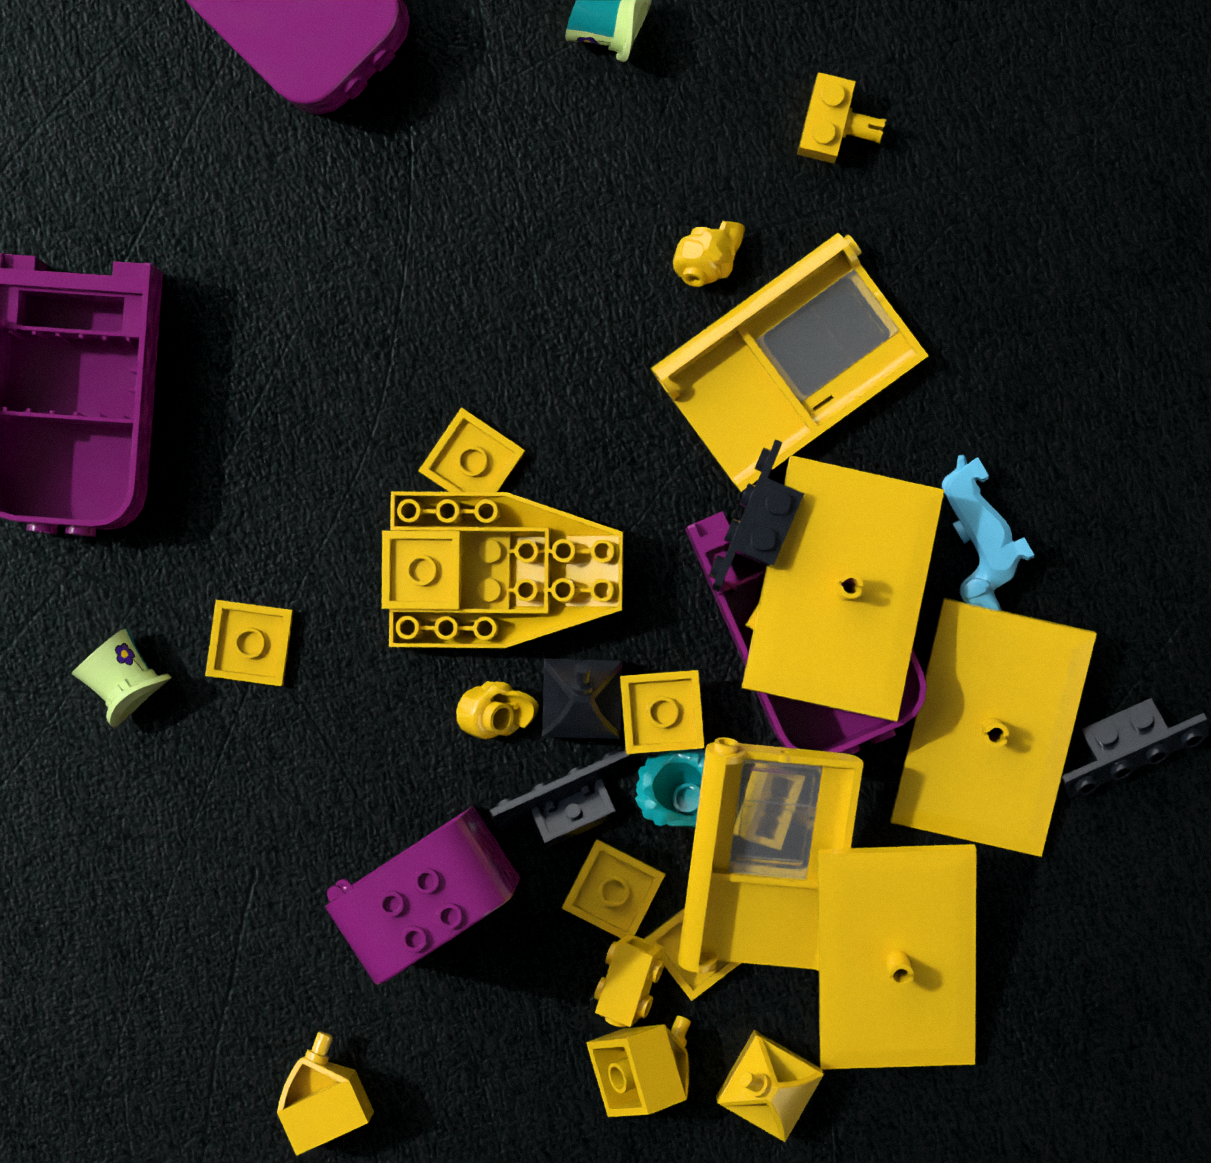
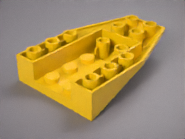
M391 491L390 530L461 531L462 563L461 609H389V647L508 648L622 611V531L508 492Z

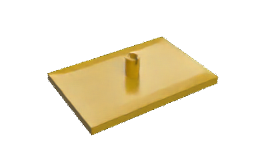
M790 456L784 485L802 492L804 495L773 568L766 567L742 689L896 722L898 721L944 490ZM844 581H847L851 586L850 594L841 586Z
M943 598L924 677L927 687L925 700L914 719L890 819L891 823L1042 857L1096 632ZM1000 728L998 734H988V732H990L991 729Z
M975 844L817 849L820 1068L850 1069L975 1065Z

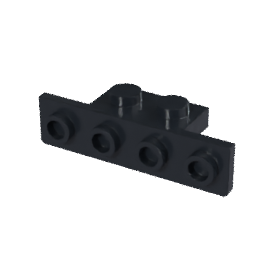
M775 439L771 450L763 447L755 469L761 472L756 486L748 483L739 505L746 507L741 521L733 519L724 538V541L731 543L726 556L717 555L709 577L715 579L712 589L717 592L722 587L736 553L773 568L804 493L768 479L783 442Z
M1152 698L1081 729L1082 737L1095 762L1063 775L1065 792L1069 798L1077 795H1088L1094 792L1099 785L1113 779H1124L1139 767L1148 763H1160L1169 754L1182 748L1190 749L1196 747L1204 738L1209 736L1208 722L1205 714L1202 713L1168 729Z
M626 749L623 751L615 750L606 754L601 761L589 766L576 767L570 770L567 776L554 782L540 783L525 795L502 800L497 804L496 808L489 811V814L498 831L534 816L547 848L618 817L604 784L639 769L633 754H626Z

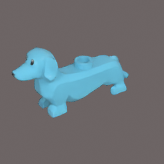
M960 455L957 459V468L944 478L942 489L959 519L953 523L957 533L964 544L970 540L972 541L980 558L977 569L965 578L960 585V595L965 603L1002 611L995 597V589L1014 577L1017 565L1021 559L1028 561L1034 558V553L1024 537L1015 542L1012 541L1011 529L1006 520L981 496L980 488L976 481L979 480L983 483L989 479V475L979 458L977 457L967 464L965 456Z

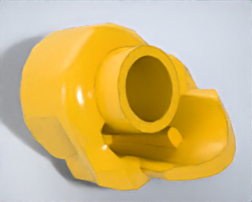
M722 221L719 229L707 227L694 228L690 235L683 237L678 243L673 258V269L686 284L694 287L713 283L717 279L727 278L732 271L736 252L742 243L745 227L740 223Z
M486 681L482 686L469 689L462 695L456 711L457 722L463 731L478 738L491 739L498 735L509 736L519 727L525 728L533 721L538 712L539 705L533 697L521 691H514L508 683Z

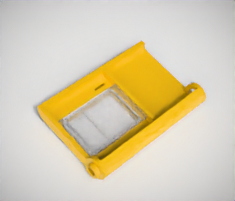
M839 233L835 234L651 368L662 387L741 492L746 489L748 483L753 484L759 479L761 472L756 470L755 466L763 447L771 450L775 439L783 442L772 467L774 469L928 357V354L861 266L857 256L862 252L850 235L843 238Z
M725 737L717 738L715 742L706 746L678 956L679 966L691 972L706 973L716 968L717 961L819 971L817 849L851 848L864 763L860 758L837 752L742 744L734 739Z

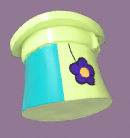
M576 0L566 29V41L609 46L608 50L617 52V60L625 62L649 11L651 0Z
M128 628L120 630L109 638L72 672V675L88 685L106 701V706L108 707L106 718L112 727H117L150 695L171 679L168 673L157 676L153 669L148 668Z

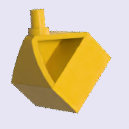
M677 1016L671 1031L665 1024L623 1028L586 1042L608 1117L649 1115L687 1100L689 1060L685 1048L687 1043L685 1036L691 1023L690 1020Z
M754 1030L717 1093L716 1100L718 1104L785 1142L824 1073L818 1066Z
M318 1032L312 1050L307 1049L306 1055L297 1061L284 1085L278 1105L277 1114L296 1156L369 1123L374 1113L356 1070L328 1062L329 1056L326 1054L333 1036L324 1032Z

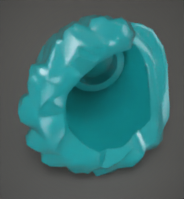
M700 748L661 751L657 756H648L645 766L640 767L638 771L640 779L636 783V793L638 795L635 798L638 806L642 809L645 819L653 820L654 824L658 826L667 824L672 827H696L706 750L703 751Z

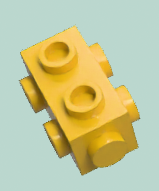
M630 933L618 942H613L605 960V963L610 965L607 976L600 979L594 994V998L599 1000L595 1013L604 1016L606 1022L617 1027H631L641 1017L646 1018L653 1002V996L649 995L652 982H658L665 962L660 960L664 947Z

